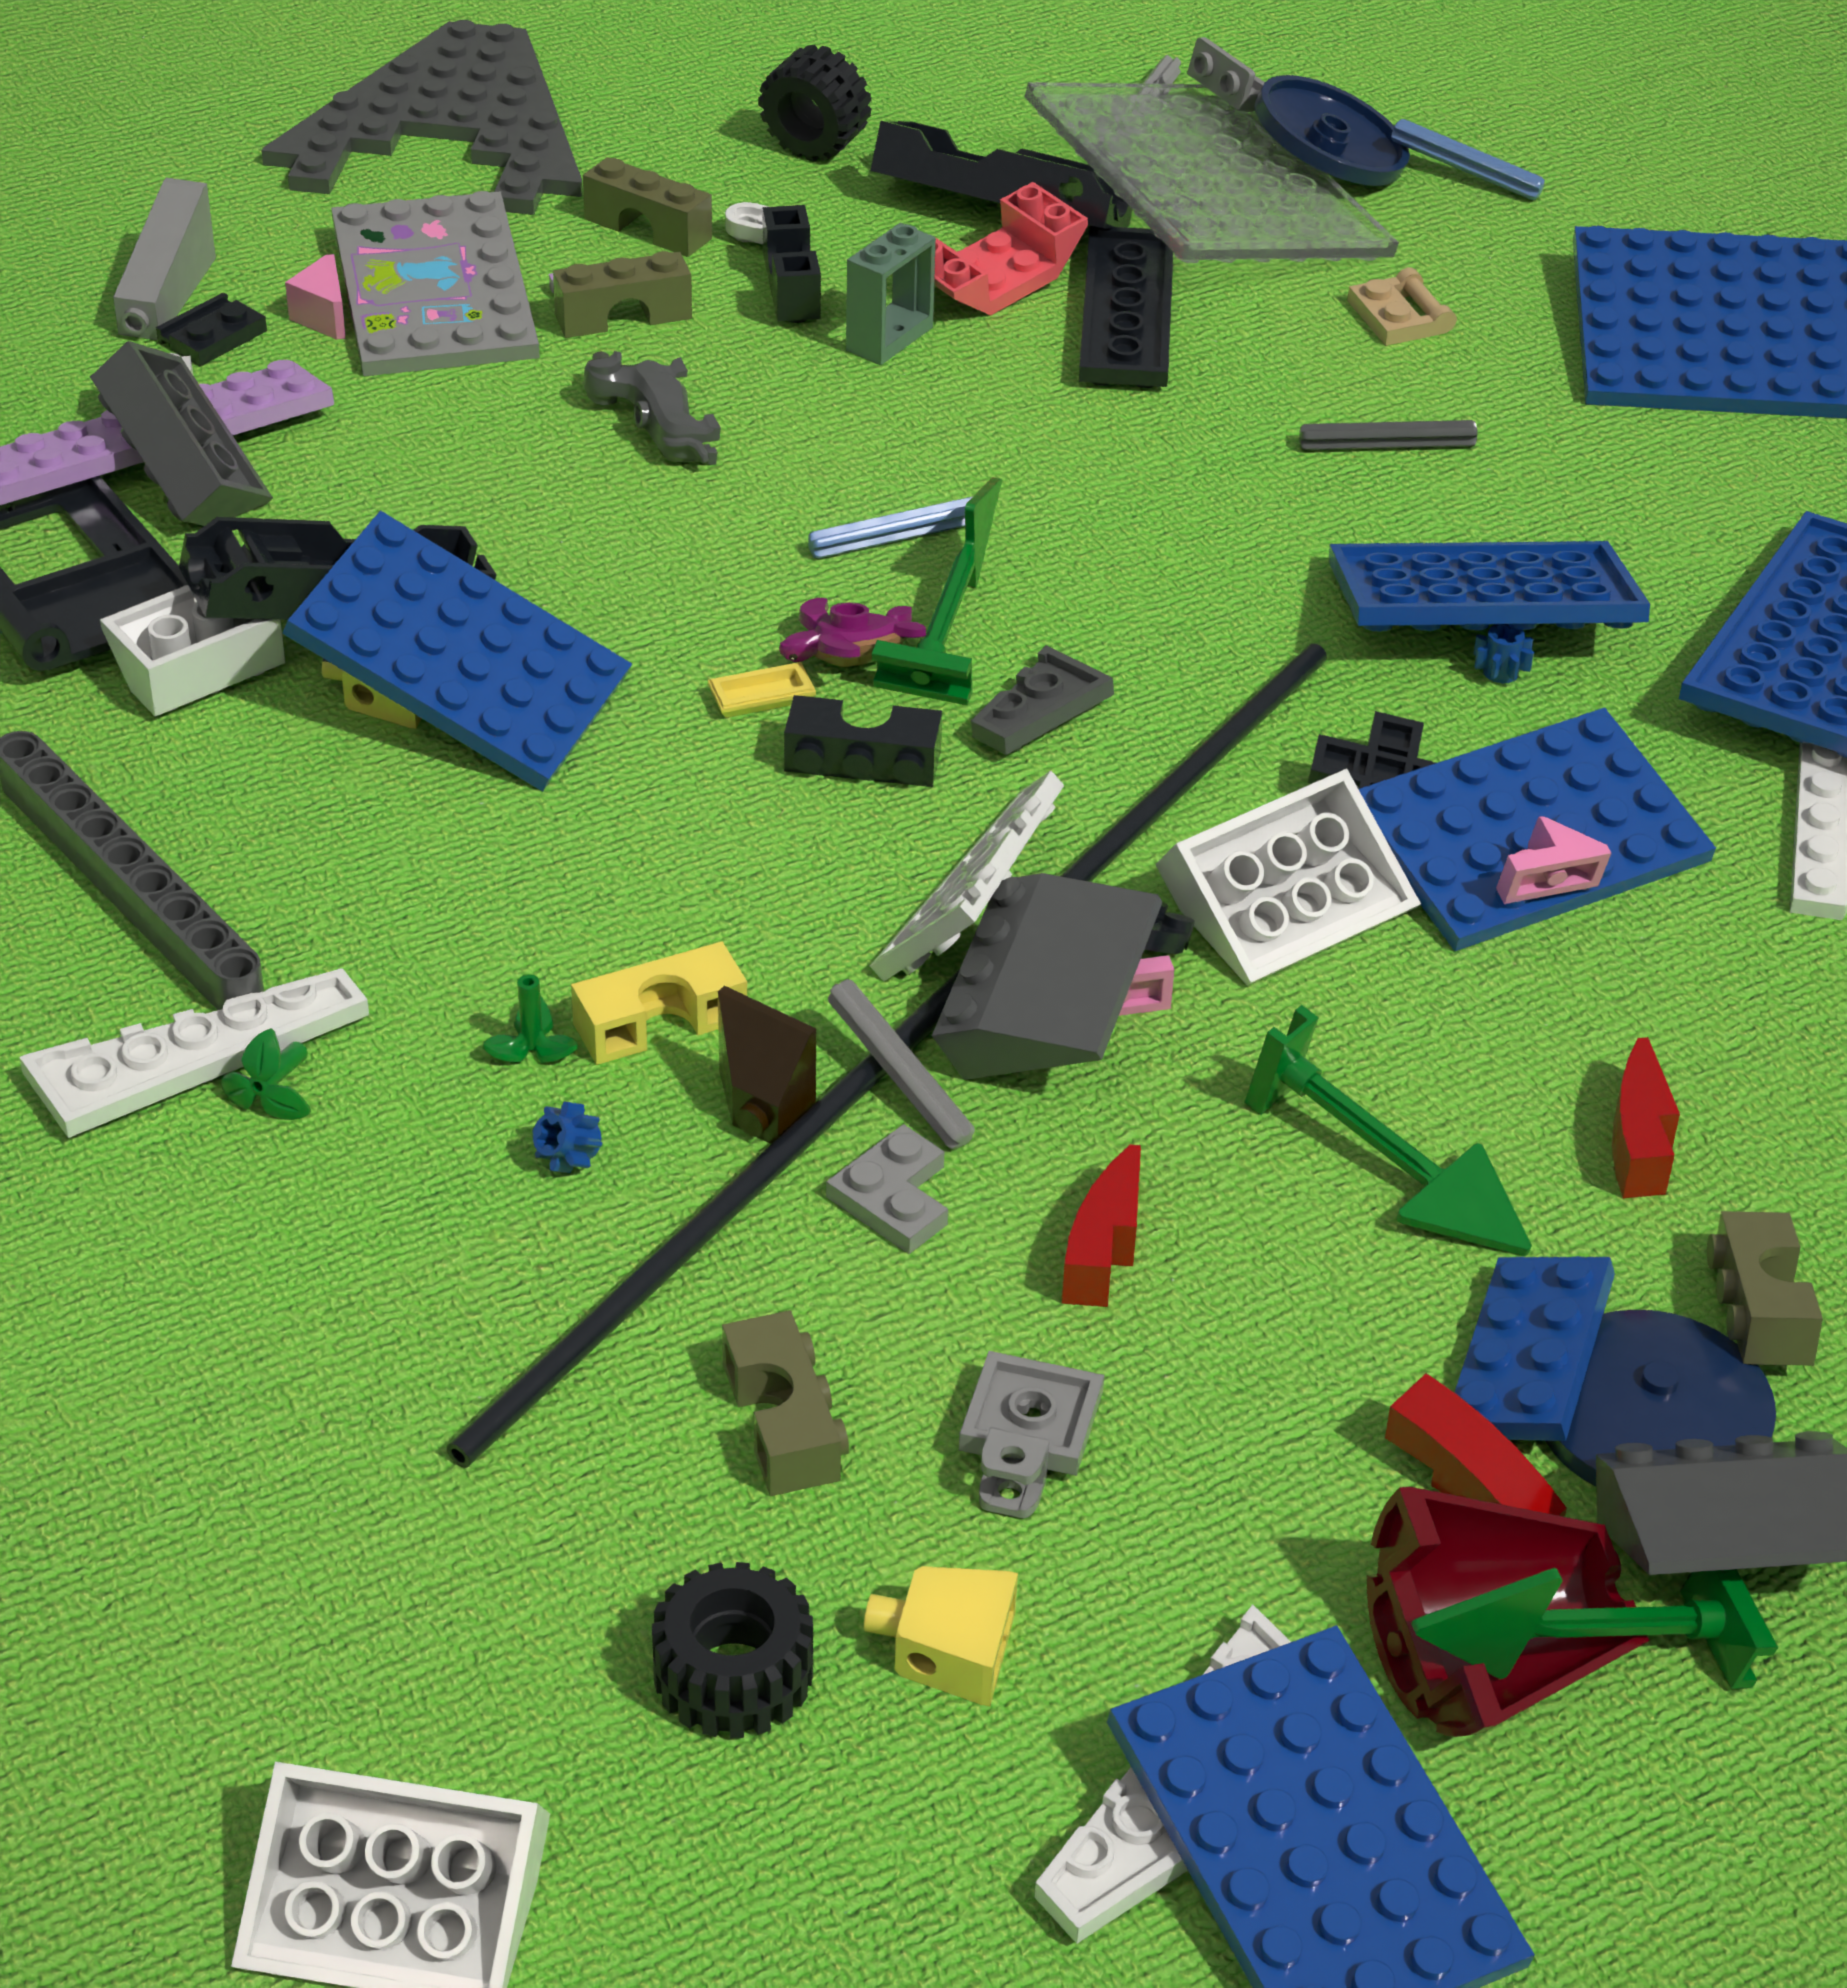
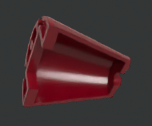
M1410 1486L1399 1487L1387 1501L1378 1518L1371 1540V1545L1375 1549L1380 1548L1377 1574L1367 1575L1368 1611L1374 1642L1384 1671L1399 1699L1416 1719L1429 1718L1437 1725V1733L1461 1737L1488 1731L1649 1641L1647 1635L1563 1638L1534 1637L1527 1642L1509 1675L1504 1679H1498L1487 1673L1484 1663L1471 1665L1416 1636L1411 1625L1412 1621L1552 1568L1558 1570L1563 1582L1546 1610L1636 1607L1634 1600L1625 1601L1617 1591L1615 1583L1621 1574V1562L1617 1552L1614 1550L1606 1526Z

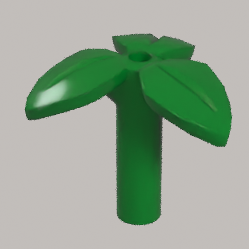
M530 974L521 976L517 981L519 1008L515 1016L514 1028L519 1034L517 1036L496 1035L484 1041L482 1045L486 1053L496 1059L508 1062L523 1061L527 1057L529 1050L535 1051L537 1059L541 1063L554 1062L569 1056L578 1048V1043L569 1036H545L554 1027L553 1018L548 1005L540 995L539 978Z
M272 1028L267 1029L252 1039L241 1059L245 1070L251 1078L237 1072L226 1074L221 1080L222 1090L226 1097L240 1108L249 1109L256 1095H258L268 1115L284 1120L304 1118L311 1113L310 1106L296 1090L290 1086L278 1085V1083L307 1058V1049L300 1042H292L280 1052L275 1031Z

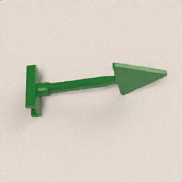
M992 477L966 503L965 544L955 558L926 636L918 642L917 647L881 640L876 641L872 651V661H877V672L873 679V687L968 705L973 692L972 658L947 654L944 645L967 586L977 587L1002 479Z
M1301 1005L1295 1010L1287 1036L1275 1027L1267 1032L1244 1102L1262 1115L1292 1090L1301 1097L1307 1095L1424 1186L1419 1193L1399 1209L1396 1220L1399 1223L1521 1256L1529 1254L1532 1244L1483 1145L1479 1143L1474 1144L1449 1167L1445 1169L1440 1168L1321 1076L1322 1070L1305 1058L1319 1019L1318 1016L1305 1006Z
M1552 1568L1419 1617L1411 1623L1416 1636L1471 1665L1484 1663L1487 1673L1498 1679H1504L1509 1675L1527 1642L1534 1637L1563 1638L1685 1634L1690 1639H1705L1731 1689L1753 1688L1757 1678L1750 1666L1757 1656H1771L1778 1649L1777 1643L1737 1569L1691 1572L1680 1590L1685 1600L1683 1606L1546 1610L1563 1582L1558 1570Z

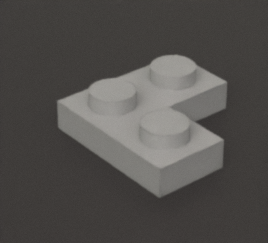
M903 1124L826 1181V1198L910 1254L948 1225V1208L917 1188L944 1168L945 1151Z

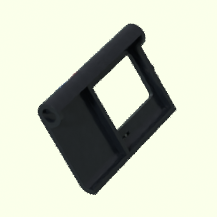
M100 476L0 505V529L59 512L67 517L100 556V558L16 585L0 567V632L31 669L38 671L51 670L111 650L102 631L100 619L188 585L179 569V565Z

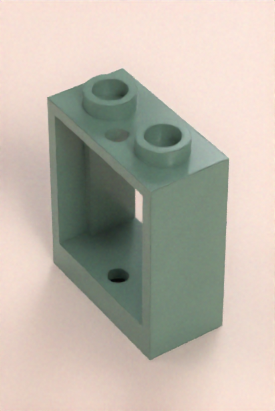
M899 223L847 259L846 351L882 365L933 328L936 237L924 233L912 225ZM893 273L892 303L886 307V278Z

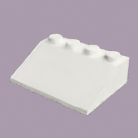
M1347 768L1178 842L1155 864L1180 911L1185 916L1195 920L1194 927L1247 986L1421 905Z
M275 1762L231 1967L351 1988H507L538 1881L550 1813L538 1803Z

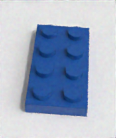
M1579 1256L1498 1257L1454 1393L1488 1419L1508 1440H1567L1615 1276L1611 1258Z

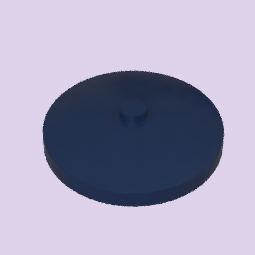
M1295 75L1276 76L1264 83L1255 100L1256 115L1262 126L1274 140L1297 158L1334 177L1363 185H1387L1399 179L1409 161V148L1393 142L1391 139L1394 125L1387 118L1354 95L1328 83Z
M1613 1311L1603 1313L1567 1440H1545V1442L1567 1468L1596 1487V1454L1615 1453V1447L1619 1444L1644 1443L1651 1445L1653 1450L1675 1449V1443L1684 1439H1703L1711 1441L1713 1446L1735 1445V1439L1745 1435H1761L1772 1438L1776 1421L1775 1400L1769 1382L1758 1364H1743L1738 1344L1733 1340H1729L1727 1336L1712 1327L1691 1318L1662 1311Z

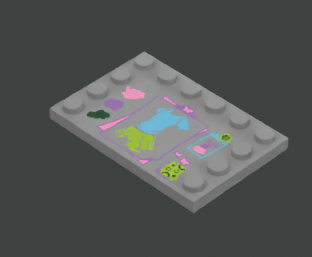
M478 191L473 194L457 196L436 195L431 198L415 200L394 199L384 203L363 205L352 203L343 207L331 208L363 376L540 358L539 342L501 191Z

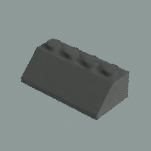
M127 341L90 376L100 392L98 394L99 401L105 409L117 418L123 428L121 430L122 437L132 448L138 451L146 463L144 466L146 474L154 483L162 488L169 499L167 506L177 519L184 523L190 522L205 526L216 517H235L263 506L273 499L182 357Z

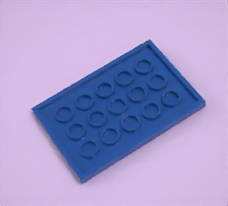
M381 510L287 620L282 633L542 792L622 683L632 665L629 661Z
M1608 541L1329 545V564L1357 625L1371 631H1387L1392 629L1393 625H1411L1413 628L1423 631L1437 630L1441 625H1460L1468 630H1484L1489 627V624H1508V626L1515 629L1528 630L1536 628L1537 624L1553 623L1566 629L1583 628L1585 623H1604L1608 627L1623 629L1632 627L1633 623L1649 622V601Z
M1606 708L1598 709L1359 789L1418 897L1421 906L1454 951L1711 862L1716 850L1711 840ZM1538 817H1547L1606 844L1610 849L1611 856L1597 887L1508 904L1503 903L1496 889L1508 855L1528 849V843Z
M1337 1625L1110 1709L1107 1719L1109 1728L1252 1988H1480L1530 1966L1535 1954Z

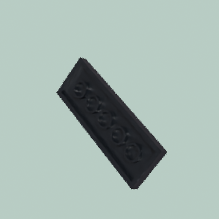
M1090 226L1079 382H1091L1100 386L1125 384L1136 385L1140 388L1167 387L1174 230L1128 227L1103 229Z

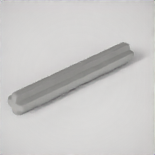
M846 979L840 984H835L830 989L831 993L828 997V1002L944 1143L952 1150H957L963 1145H967L972 1140V1135L975 1132L971 1122L858 986L850 979Z

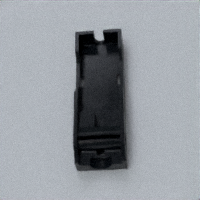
M880 121L870 170L1000 203V199L1034 182L1087 217L1088 225L1103 229L1129 227L1136 193L1127 190L1117 171L1024 148L1016 153L996 149L985 157L959 150L948 130L913 121Z
M216 517L196 533H185L179 569L205 618L288 620L356 539H344L330 521ZM420 525L414 529L415 532L473 566L478 545L466 526ZM232 530H238L239 535L242 541L244 542V545L242 547L240 546ZM477 555L474 568L495 580L497 574L484 555Z

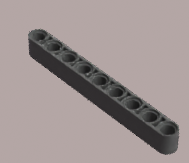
M14 731L0 737V781L4 793L217 1010L223 1009L227 999L249 993L264 992L261 961L258 954L44 741L34 733L27 731Z

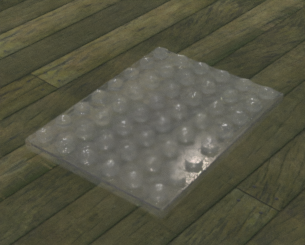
M1028 82L1024 98L1037 110L1041 117L1049 122L1056 130V133L1075 149V153L1094 169L1095 174L1101 177L1114 190V193L1128 204L1134 211V214L1154 231V235L1174 252L1175 257L1183 262L1197 263L1199 260H1218L1232 263L1235 259H1253L1258 262H1269L1271 259H1289L1303 262L1306 258H1323L1329 261H1340L1341 258H1359L1373 261L1380 257L1395 256L1399 242L1333 178L1297 158L1282 147L1265 130L1255 111H1238L1202 84Z

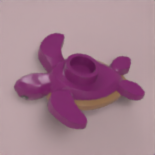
M814 598L804 602L799 610L798 619L809 631L798 632L788 636L784 641L780 642L779 651L783 657L792 662H803L814 656L829 664L840 667L858 666L874 662L872 661V651L877 640L903 644L907 638L926 636V627L918 622H911V606L894 607L884 616L869 613V608L859 603H839L830 608V615H828V599Z

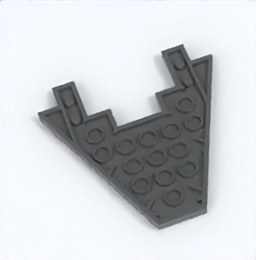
M469 20L447 22L349 90L336 93L331 102L264 146L261 150L263 165L292 168L288 175L289 190L330 194L351 152L392 156L401 135L474 142L471 148L472 164L505 167L494 192L501 191L506 212L534 215L543 193L582 197L583 194L580 172L527 30L513 28L509 24H496L492 26L474 24Z

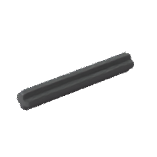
M1473 420L1303 424L1299 431V443L1304 451L1473 447L1477 442L1478 431Z

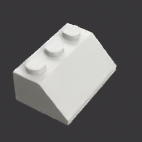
M188 585L100 619L102 631L130 691L155 717L165 712L173 711L182 705L209 694L217 693L250 677L258 676L267 670L285 663L280 619L205 618Z

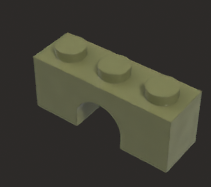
M606 157L583 175L585 220L619 232L640 215L644 214L653 229V245L672 252H681L686 257L691 256L712 239V194L695 189L690 184L679 183L659 176L656 172L645 171L628 165L616 158Z
M661 251L652 256L632 259L615 258L605 263L591 265L574 264L568 268L553 270L555 316L565 338L608 332L607 318L611 308L618 302L630 298L639 300L650 325L692 319L691 273L681 252Z
M1721 1211L1717 1234H1710L1708 1237V1266L1710 1269H1717L1718 1273L1716 1285L1717 1299L1720 1304L1727 1305L1726 1325L1729 1340H1737L1743 1364L1814 1366L1823 1317L1812 1283L1794 1282L1800 1244L1790 1213Z
M791 1310L723 1324V1367L738 1408L757 1403L777 1405L773 1408L754 1412V1453L770 1497L841 1481V1455L849 1453L848 1436L842 1419L833 1420L830 1414L832 1398L826 1376L824 1374L816 1376L814 1372L815 1352L810 1334L808 1332H799Z

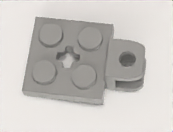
M988 1351L959 1437V1451L982 1455L981 1468L984 1474L980 1483L979 1503L983 1510L1017 1518H1027L1035 1512L1039 1505L1046 1484L1047 1470L1077 1476L1102 1397L1105 1375ZM1029 1408L1040 1410L1039 1417H1028L1023 1414H1026ZM1005 1488H1012L1019 1491L1021 1495L1014 1499H1007L1002 1497L999 1492Z

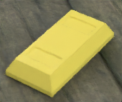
M801 662L707 680L708 686L725 718L791 706L794 695L814 697L816 695V690Z

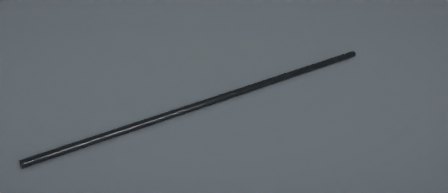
M1311 643L1304 648L1060 876L1092 882L1327 660L1325 650L1315 643ZM959 970L894 1029L911 1051L935 1029ZM871 1053L865 1056L447 1445V1452L450 1458L463 1468L469 1467L875 1086L887 1072Z

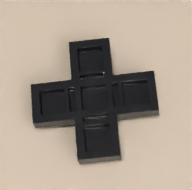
M1375 711L1367 746L1319 734L1307 783H1315L1347 768L1357 788L1360 789L1435 764L1436 762L1417 758L1424 723Z

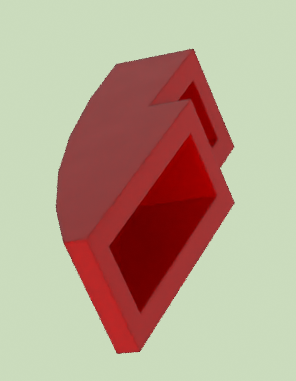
M1648 1037L1638 1038L1628 1057L1613 1122L1612 1153L1614 1170L1623 1199L1666 1195L1675 1156L1672 1148L1680 1112Z
M1130 1144L1110 1162L1091 1186L1078 1209L1068 1238L1064 1263L1062 1304L1108 1307L1111 1265L1133 1267L1137 1230L1141 1145Z
M1425 1373L1390 1406L1385 1439L1433 1469L1431 1486L1441 1493L1565 1516L1567 1510L1565 1504L1520 1450L1488 1419L1429 1374Z

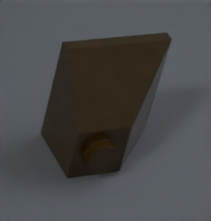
M724 985L718 991L719 1073L732 1125L750 1136L758 1137L772 1144L816 1103V1028Z

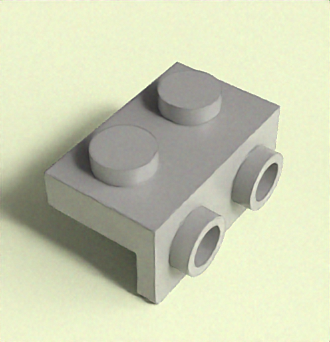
M1206 37L1197 38L1187 74L1238 111L1254 112L1255 100L1265 82L1255 76V72Z

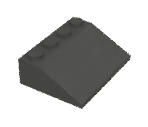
M1045 873L1009 877L1002 880L988 902L932 1034V1037L962 1079L967 1080L1102 1060L1162 905V900L1158 894Z
M1820 1431L1800 1432L1795 1435V1441L1773 1442L1771 1437L1761 1435H1745L1737 1437L1735 1445L1713 1446L1711 1441L1703 1439H1684L1675 1443V1449L1653 1450L1651 1445L1644 1443H1624L1615 1447V1453L1596 1454L1597 1523L1605 1525L1609 1537L1649 1575L1847 1562V1447L1833 1439V1435Z

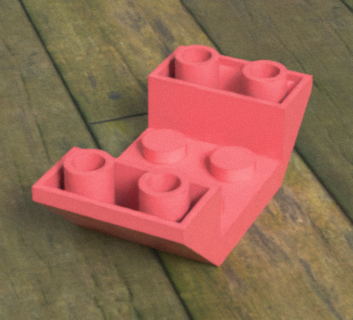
M1034 182L1000 199L1002 228L990 233L988 236L957 252L936 238L934 285L961 303L986 314L993 315L1059 277L1088 226V218Z

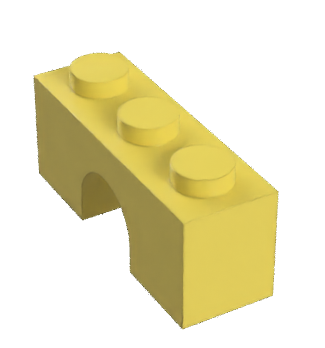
M723 941L571 984L573 1025L596 1065L647 1051L646 1021L657 1015L673 1014L683 1017L690 1022L697 1035L718 1030V991L725 985L747 996V980Z

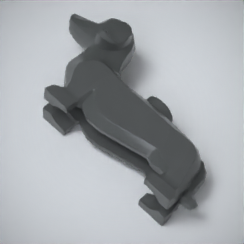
M602 351L593 354L592 360L588 361L584 368L583 378L584 389L591 401L600 405H612L617 403L618 397L626 398L634 405V420L637 428H645L664 458L672 462H702L703 464L716 465L718 454L716 448L702 443L718 441L720 439L721 427L713 414L704 415V419L701 421L689 415L687 390L676 379L687 377L688 370L681 357L674 359L670 366L661 365L651 360H645L635 365H622L621 352L614 351L611 356Z

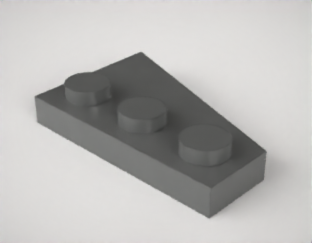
M1045 645L1037 653L1038 662L1034 667L1025 666L1016 675L1017 684L1011 690L1000 691L971 720L972 738L1005 755L1017 751L1028 742L1046 732L1055 730L1064 722L1092 709L1098 703L1113 696V678Z

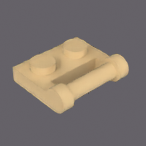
M1412 267L1401 270L1393 278L1373 279L1367 283L1349 286L1347 301L1385 346L1445 334L1452 330L1456 324L1457 316L1448 306L1441 305L1423 285L1422 276ZM1410 296L1426 315L1420 316L1404 297Z

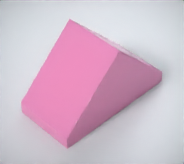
M334 254L325 255L285 282L289 320L334 339H346L343 305Z

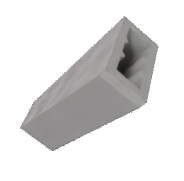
M165 178L113 296L119 335L158 340L156 327L175 318L216 259L207 183Z

